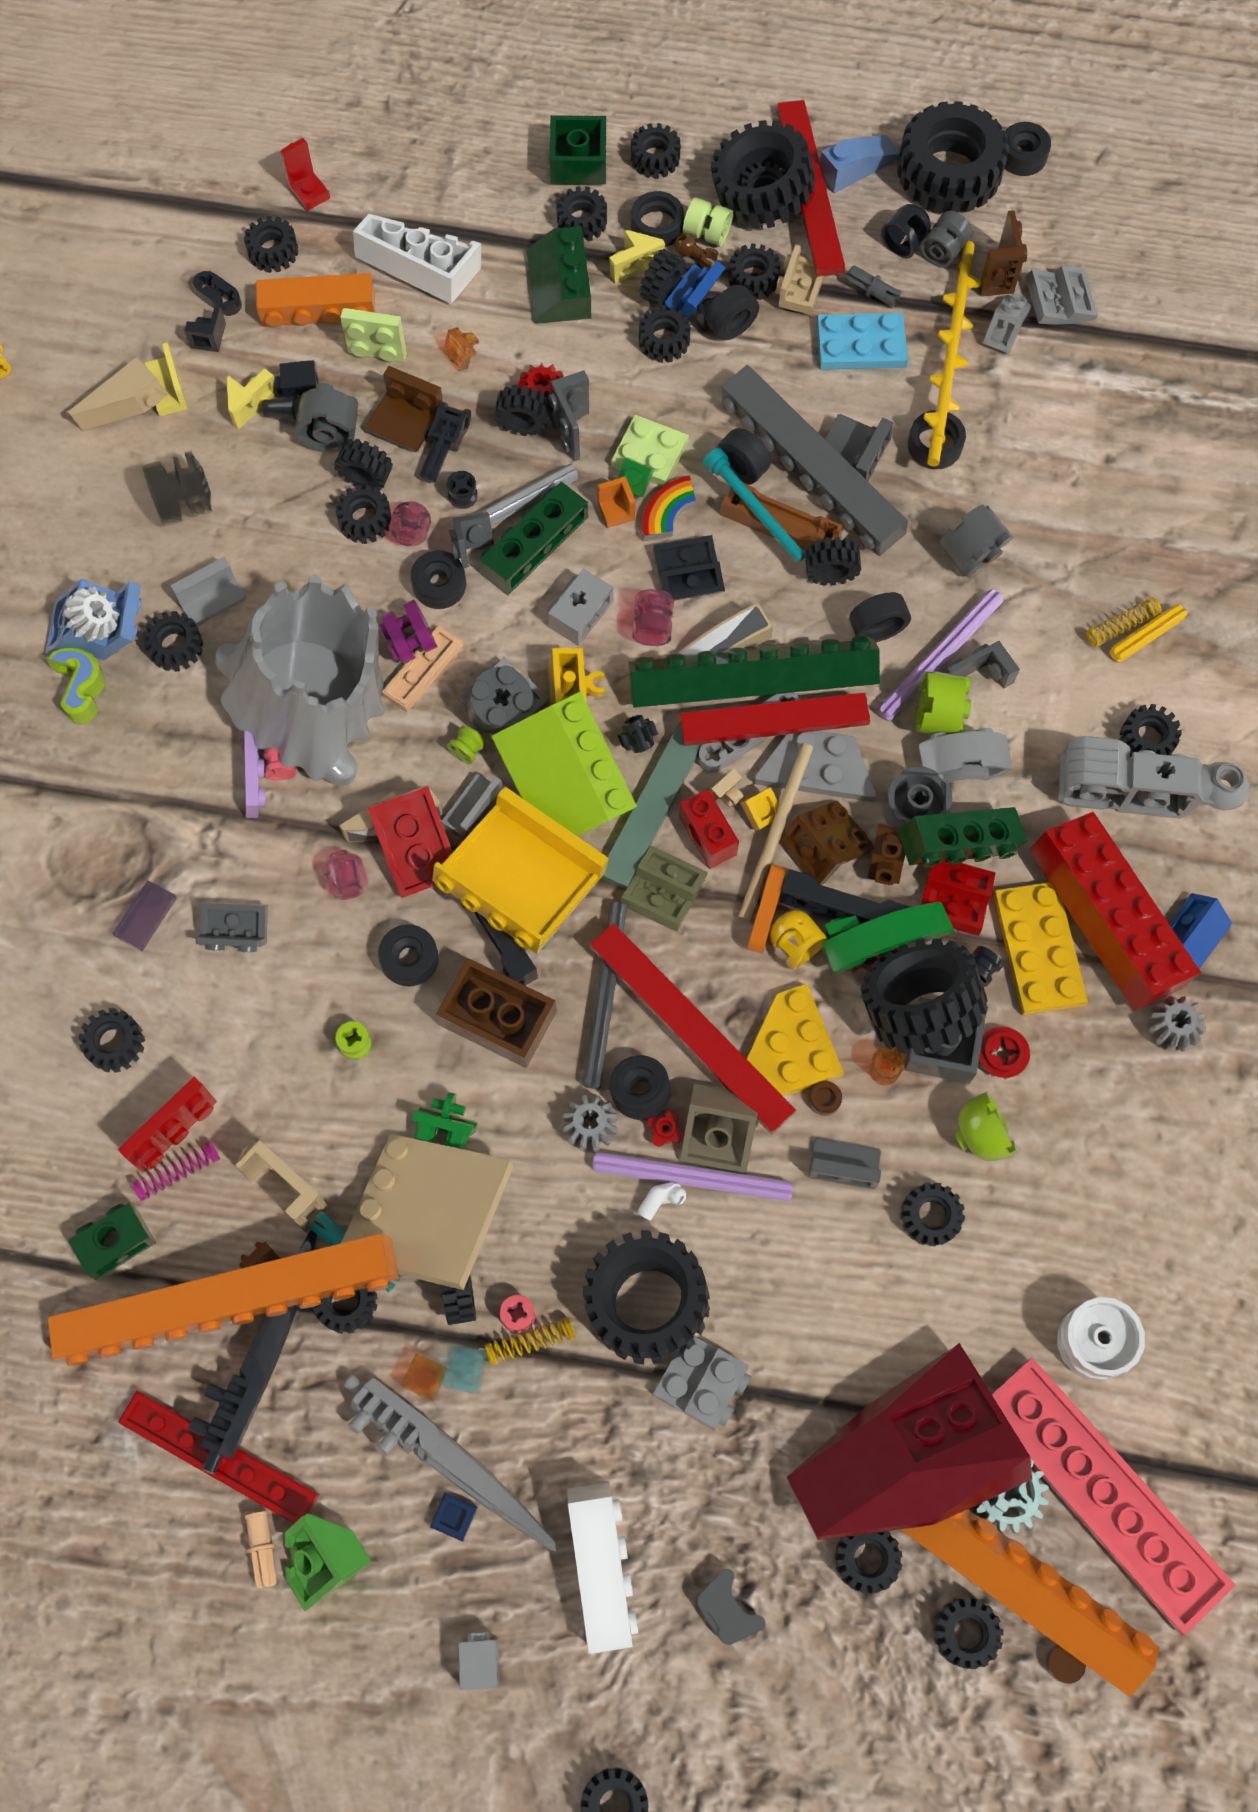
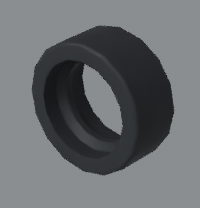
M662 191L648 192L641 195L634 202L631 209V229L633 232L663 239L665 247L674 244L683 232V206L678 198L670 193ZM660 211L670 215L674 221L666 227L653 228L644 224L641 218L650 212Z
M930 410L925 413H935L936 410ZM922 413L914 420L907 442L911 457L918 464L929 469H944L952 466L960 458L966 440L964 425L955 415L947 413L945 432L951 436L954 444L949 449L941 450L939 465L932 467L927 463L930 448L926 447L919 437L922 432L933 428L924 420L925 413Z
M888 592L875 595L858 604L850 612L849 621L856 637L866 636L874 639L877 643L903 631L910 624L912 617L903 596L896 592Z

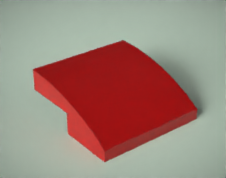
M949 861L941 862L936 866L930 867L920 905L941 902L955 930L979 936L982 931L996 872L964 863L950 865Z

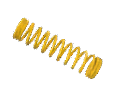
M1150 597L1145 602L1142 601L1140 605L1137 604L1134 608H1129L1127 611H1123L1121 614L1105 620L1103 624L1099 623L1097 627L1093 626L1087 629L1086 636L1088 642L1093 647H1098L1106 642V638L1112 640V635L1118 637V631L1124 634V628L1130 631L1131 626L1136 628L1137 623L1141 625L1143 620L1148 621L1149 617H1157L1162 613L1159 601L1154 597ZM1151 602L1155 605V607H1156V609H1157V613L1154 611L1153 607L1151 606ZM1141 608L1146 613L1147 619L1144 618ZM1135 611L1139 615L1141 622L1137 620ZM1129 615L1133 618L1135 626L1131 623ZM1123 618L1128 623L1129 629H1127V627L1125 626ZM1112 619H1115V625L1111 622ZM1117 621L1121 625L1123 632L1118 628ZM1111 625L1114 627L1116 635L1113 633ZM1104 627L1108 630L1110 638L1107 636ZM1098 630H1099V631L1101 632V634L1103 635L1104 641L1101 639V636H1100V634L1098 633Z
M570 1317L563 1319L564 1324L561 1320L558 1321L560 1336L554 1323H550L551 1336L546 1326L543 1325L544 1341L535 1327L536 1344L531 1333L527 1330L528 1347L522 1334L518 1333L520 1350L514 1337L511 1335L512 1353L506 1340L502 1338L504 1356L497 1341H494L495 1353L490 1342L485 1344L490 1365L493 1366L499 1363L498 1351L502 1360L506 1362V1348L510 1357L514 1359V1345L518 1354L522 1357L521 1340L529 1354L531 1353L530 1340L535 1350H539L538 1337L546 1349L545 1332L550 1343L554 1346L553 1329L559 1342L563 1343L561 1326L569 1341L575 1339L576 1336Z

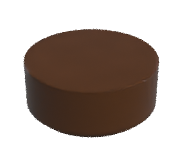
M830 1081L816 1083L808 1095L810 1108L821 1116L834 1114L842 1103L841 1090Z
M1059 1645L1054 1646L1047 1655V1669L1055 1680L1071 1684L1083 1677L1086 1665Z

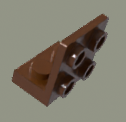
M1015 210L1008 211L998 248L988 250L980 280L981 284L978 287L980 297L1014 294L1017 281H1021L1023 262L1027 261L1028 251L1026 244H1022L1021 221H1017Z
M388 366L383 374L386 394L366 424V431L413 452H418L429 433L437 408L443 401L441 387Z
M837 800L798 815L780 838V841L806 874L813 876L819 885L825 884L842 864L870 853L874 847L866 833L861 830L848 814L846 808Z

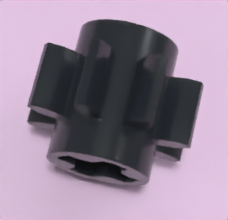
M635 715L621 723L623 731L618 733L617 736L622 748L626 747V750L632 749L633 753H641L654 745L653 736L659 733L653 720L650 721L649 718L644 720L643 715Z

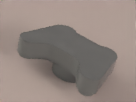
M723 1569L697 1599L699 1609L720 1641L726 1645H731L763 1630L766 1625L765 1619L762 1616L748 1615L739 1607L731 1592L734 1581V1572L731 1569Z

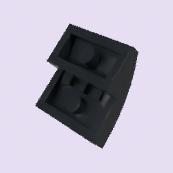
M712 535L653 545L656 567L665 602L725 592L720 562L717 561Z

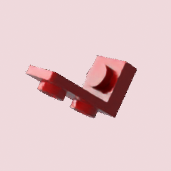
M301 138L281 149L280 153L289 190L304 209L309 211L329 200V190L313 171L307 141Z

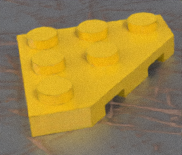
M806 983L776 994L747 1060L783 1097L811 1088L818 1082L842 1077L844 1071L808 984Z

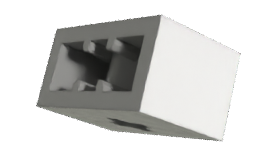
M583 569L577 577L573 576L568 581L565 592L560 599H554L548 607L549 628L579 646L614 602L613 587Z

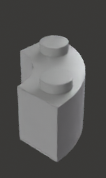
M981 728L976 731L954 734L939 732L933 734L930 740L919 744L923 767L933 769L947 783L965 779L987 781L1013 770L1006 735L993 732L991 728Z

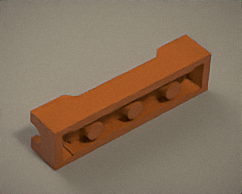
M744 484L803 551L808 549L810 544L815 545L817 540L822 542L824 537L832 538L831 540H834L835 537L841 538L843 525L822 516L814 517L762 495L756 488ZM730 487L728 496H725L722 501L720 515L775 538L742 500L737 506L733 504L735 499H740V497Z

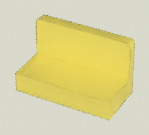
M168 342L162 344L166 357L144 362L145 366L158 379L167 393L156 405L159 416L188 409L176 363Z

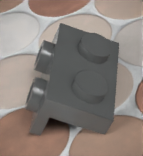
M222 902L200 903V935L196 937V944H204L205 950L212 951L225 950V946H237V951L256 952L257 947L267 943L268 905Z

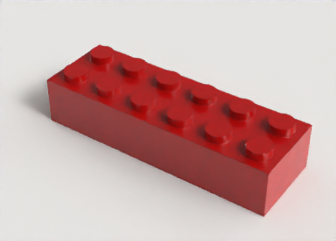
M1094 811L1045 831L1029 848L1030 853L1134 1012L1181 990L1202 973Z

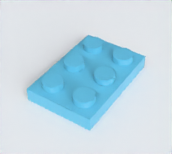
M903 312L818 314L817 333L820 370L907 367L908 356Z

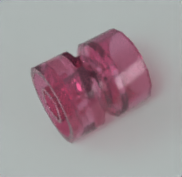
M656 589L643 590L637 593L634 606V615L636 617L633 619L632 638L636 642L646 646H662L671 641V619L674 609V598L671 594Z

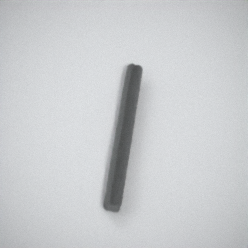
M617 901L610 903L606 929L614 923L624 932L627 905L625 903ZM602 959L583 1077V1086L589 1089H599L601 1087L617 975Z

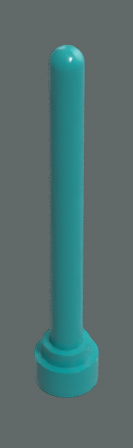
M721 448L712 450L704 458L703 466L711 474L720 475L796 562L803 561L805 553L729 468L728 456Z

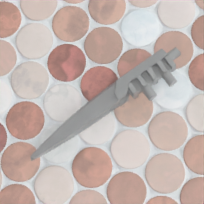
M354 1375L347 1380L344 1386L356 1395L352 1400L350 1409L355 1413L358 1411L357 1415L348 1424L353 1432L359 1434L367 1423L371 1421L376 1425L375 1429L380 1433L384 1431L386 1433L376 1446V1449L381 1454L387 1456L397 1442L403 1446V1451L407 1454L416 1448L417 1457L426 1465H430L470 1497L545 1547L556 1551V1542L530 1512L485 1467L436 1427V1425L374 1377L366 1384Z

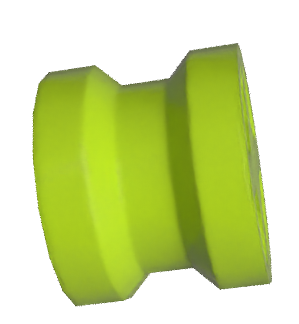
M462 725L458 730L457 738L450 740L447 748L456 758L471 765L476 759L475 754L477 751L483 750L487 743L476 730Z
M349 1021L342 1024L336 1032L335 1040L337 1046L346 1058L358 1060L369 1053L372 1041L363 1024L357 1021Z

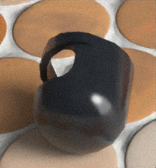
M907 204L901 206L881 228L882 242L888 250L904 259L911 258L918 250L919 243L922 242L931 230L929 215L918 205ZM907 235L908 240L901 244L902 240Z

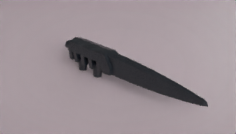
M311 1230L309 1231L297 1254L314 1250L317 1240L316 1233ZM298 1305L287 1307L288 1312L282 1315L272 1317L265 1315L239 1370L240 1376L233 1374L227 1389L209 1383L204 1396L220 1404L211 1423L194 1416L188 1430L204 1436L199 1449L209 1454L202 1470L215 1474L222 1458L234 1459L275 1369Z

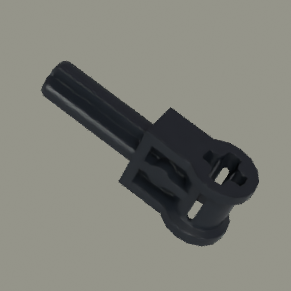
M444 401L439 404L435 419L428 433L429 442L432 446L420 472V478L425 480V482H436L449 450L458 451L470 425L471 410H459L448 406V403Z

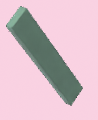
M680 722L636 802L637 807L632 810L608 855L607 868L601 879L625 890L634 878L639 863L652 845L703 745L684 746Z

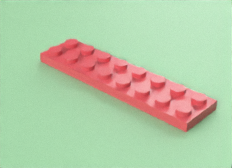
M1030 1358L992 1393L997 1404L1029 1453L1030 1458L1034 1461L1033 1467L1036 1471H1043V1479L1180 1635L1185 1636L1236 1586L1033 1358Z

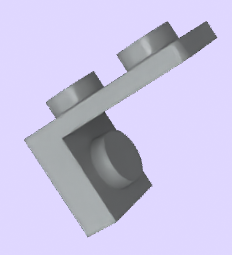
M1005 295L994 313L983 344L1010 354L1021 325L1030 312L1032 304L1028 303L1027 299L1021 295Z

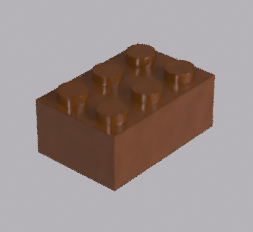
M467 958L439 1007L436 1017L439 1026L527 1068L550 1026L557 1008L556 1000Z

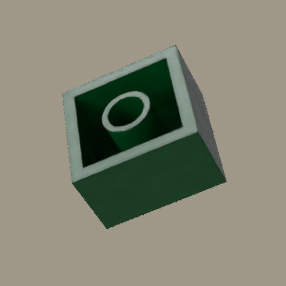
M550 116L549 162L551 184H606V116Z

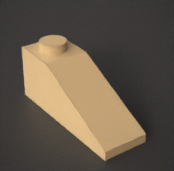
M136 357L70 409L68 413L84 431L145 413L151 407L157 405L167 393L158 379Z

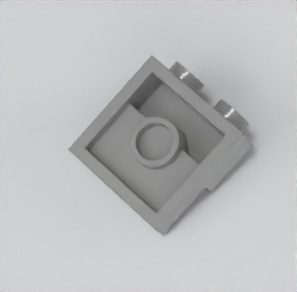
M693 1336L695 1344L689 1350L685 1345L678 1349L681 1356L671 1361L653 1396L715 1431L718 1424L726 1426L735 1409L729 1405L735 1392L742 1395L752 1376L746 1374L749 1365L720 1348L716 1349Z

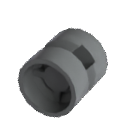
M944 212L920 244L923 256L935 266H949L972 235L970 222L958 212Z

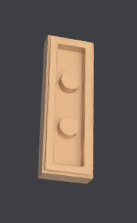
M439 625L432 631L438 647L426 653L422 645H420L414 652L416 659L404 664L381 691L384 698L405 712L409 711L463 646L462 640Z

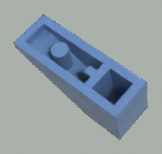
M887 135L844 139L821 152L820 165L825 184L833 193H836L898 160L900 150Z

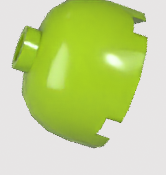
M988 1091L974 1097L963 1106L958 1116L960 1130L955 1132L963 1151L970 1149L977 1158L984 1161H997L1017 1153L1018 1150L1014 1140L1010 1141L1007 1136L1009 1128L993 1098L990 1099Z

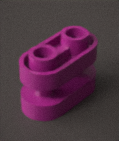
M414 599L403 605L407 614L397 618L395 613L390 611L381 616L383 623L379 624L386 640L392 641V643L388 644V647L396 661L401 659L404 664L416 659L413 649L422 645L426 653L438 647L428 623ZM412 625L416 634L407 638L404 629Z

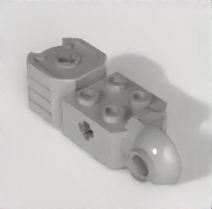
M1092 736L1076 737L1069 740L1067 751L1060 756L1059 800L1071 807L1099 810L1117 809V812L1180 819L1189 816L1199 804L1210 805L1223 811L1234 810L1245 803L1250 792L1247 775L1243 769L1233 763L1214 762L1206 765L1202 764L1199 759L1188 758L1184 754L1159 755L1149 750L1133 752L1130 757V747L1118 739ZM1220 779L1229 782L1231 787L1225 786Z

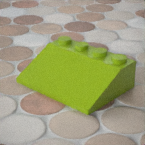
M581 691L491 736L520 797L576 836L637 807Z

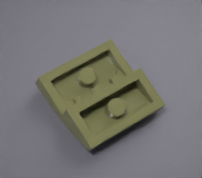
M650 846L639 863L634 878L621 897V902L625 903L628 909L678 932L708 872L654 846Z

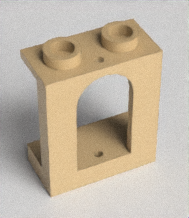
M261 1140L255 1145H248L239 1155L238 1159L240 1161L235 1166L251 1183L268 1167L299 1196L285 1212L305 1233L309 1230L312 1221H317L315 1217L322 1211L325 1213L328 1210L329 1206L322 1197Z

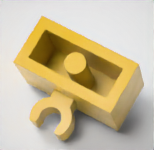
M552 648L548 661L550 706L580 691L586 703V693L595 698L604 696L605 687H596L593 684L595 681H603L604 672L594 671L585 676L583 648Z

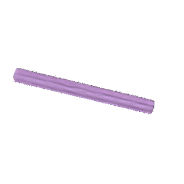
M991 589L978 601L878 707L880 717L890 721L919 691L924 672H937L1000 606L1003 601L1000 592Z
M602 1152L595 1153L593 1159V1170L602 1173L667 1183L675 1182L680 1185L789 1201L793 1192V1183L783 1180Z

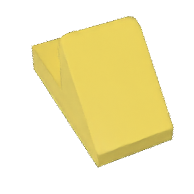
M625 230V250H621L609 257L610 277L613 282L618 283L648 270V264L650 261H653L654 255L658 254L659 250L665 249L663 239Z
M265 368L257 376H253L245 387L230 376H227L228 411L233 426L239 430L262 408L264 399H271L277 394L274 376Z

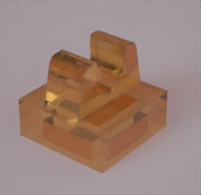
M458 327L449 329L443 352L458 371L467 369L471 357L476 355L473 345L478 344L479 339L473 332L462 333Z

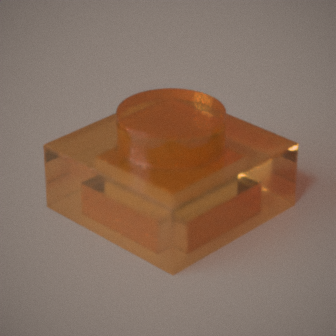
M415 1354L400 1386L434 1402L449 1369L419 1354Z

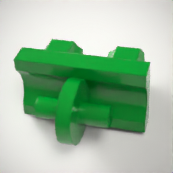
M452 1092L448 1093L445 1101L434 1098L431 1107L442 1110V1113L420 1107L419 1110H414L412 1121H416L415 1139L433 1143L437 1128L449 1130L445 1146L459 1149L465 1148L469 1137L476 1132L478 1123L452 1116L453 1113L464 1116L466 1106L456 1104L457 1096Z

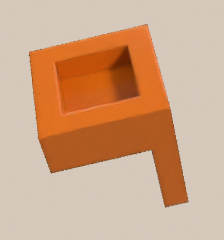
M626 476L597 485V504L607 528L635 520V499Z

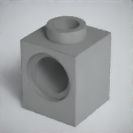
M489 1632L467 1633V1641L459 1642L460 1690L488 1689L500 1686L498 1639H489Z

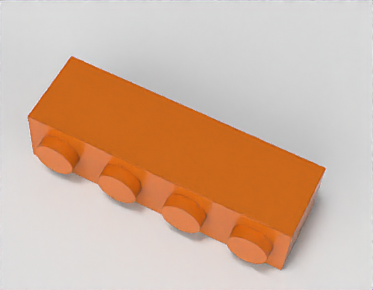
M371 273L256 280L257 311L262 327L341 322L340 317L343 308L376 313L375 289Z

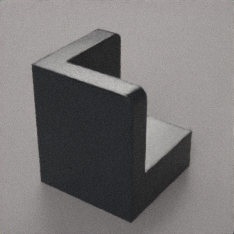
M214 306L211 318L197 317L196 322L187 321L184 331L191 349L219 352L226 326L221 307Z

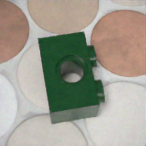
M121 1203L110 1208L105 1213L106 1217L95 1224L94 1222H89L75 1231L76 1235L68 1240L84 1271L94 1280H98L156 1244L138 1209L130 1203L126 1205ZM117 1231L118 1238L116 1242L111 1246L105 1247L104 1239L109 1232Z

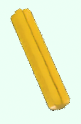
M1181 604L1173 605L1112 646L1109 652L1110 656L1115 662L1124 661L1183 621L1185 616H1187L1186 609Z

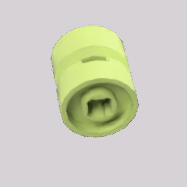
M695 197L686 212L683 233L692 235L697 239L704 236L706 242L721 247L731 227L733 210L720 205L712 208L709 201ZM711 217H713L710 227L708 228Z

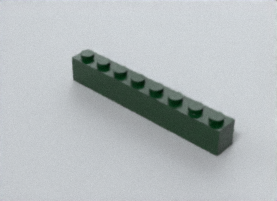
M857 636L852 638V641L842 642L836 639H826L821 641V644L811 645L806 642H795L790 644V647L779 648L775 645H764L758 650L748 651L744 648H733L727 653L702 651L695 656L670 654L664 659L639 657L635 661L628 662L633 708L880 684V649L874 639L866 636Z

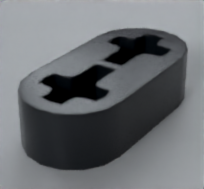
M202 271L194 277L193 285L197 296L212 308L214 306L221 307L225 316L235 315L241 310L242 302L239 291L211 271Z

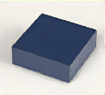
M444 1493L430 1528L464 1542L478 1507Z

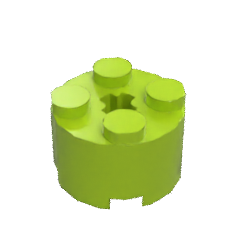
M925 671L918 691L922 693L919 707L916 706L915 729L923 734L931 735L939 732H946L948 734L963 732L964 722L962 718L968 719L971 709V700H966V695H968L970 690L971 677Z

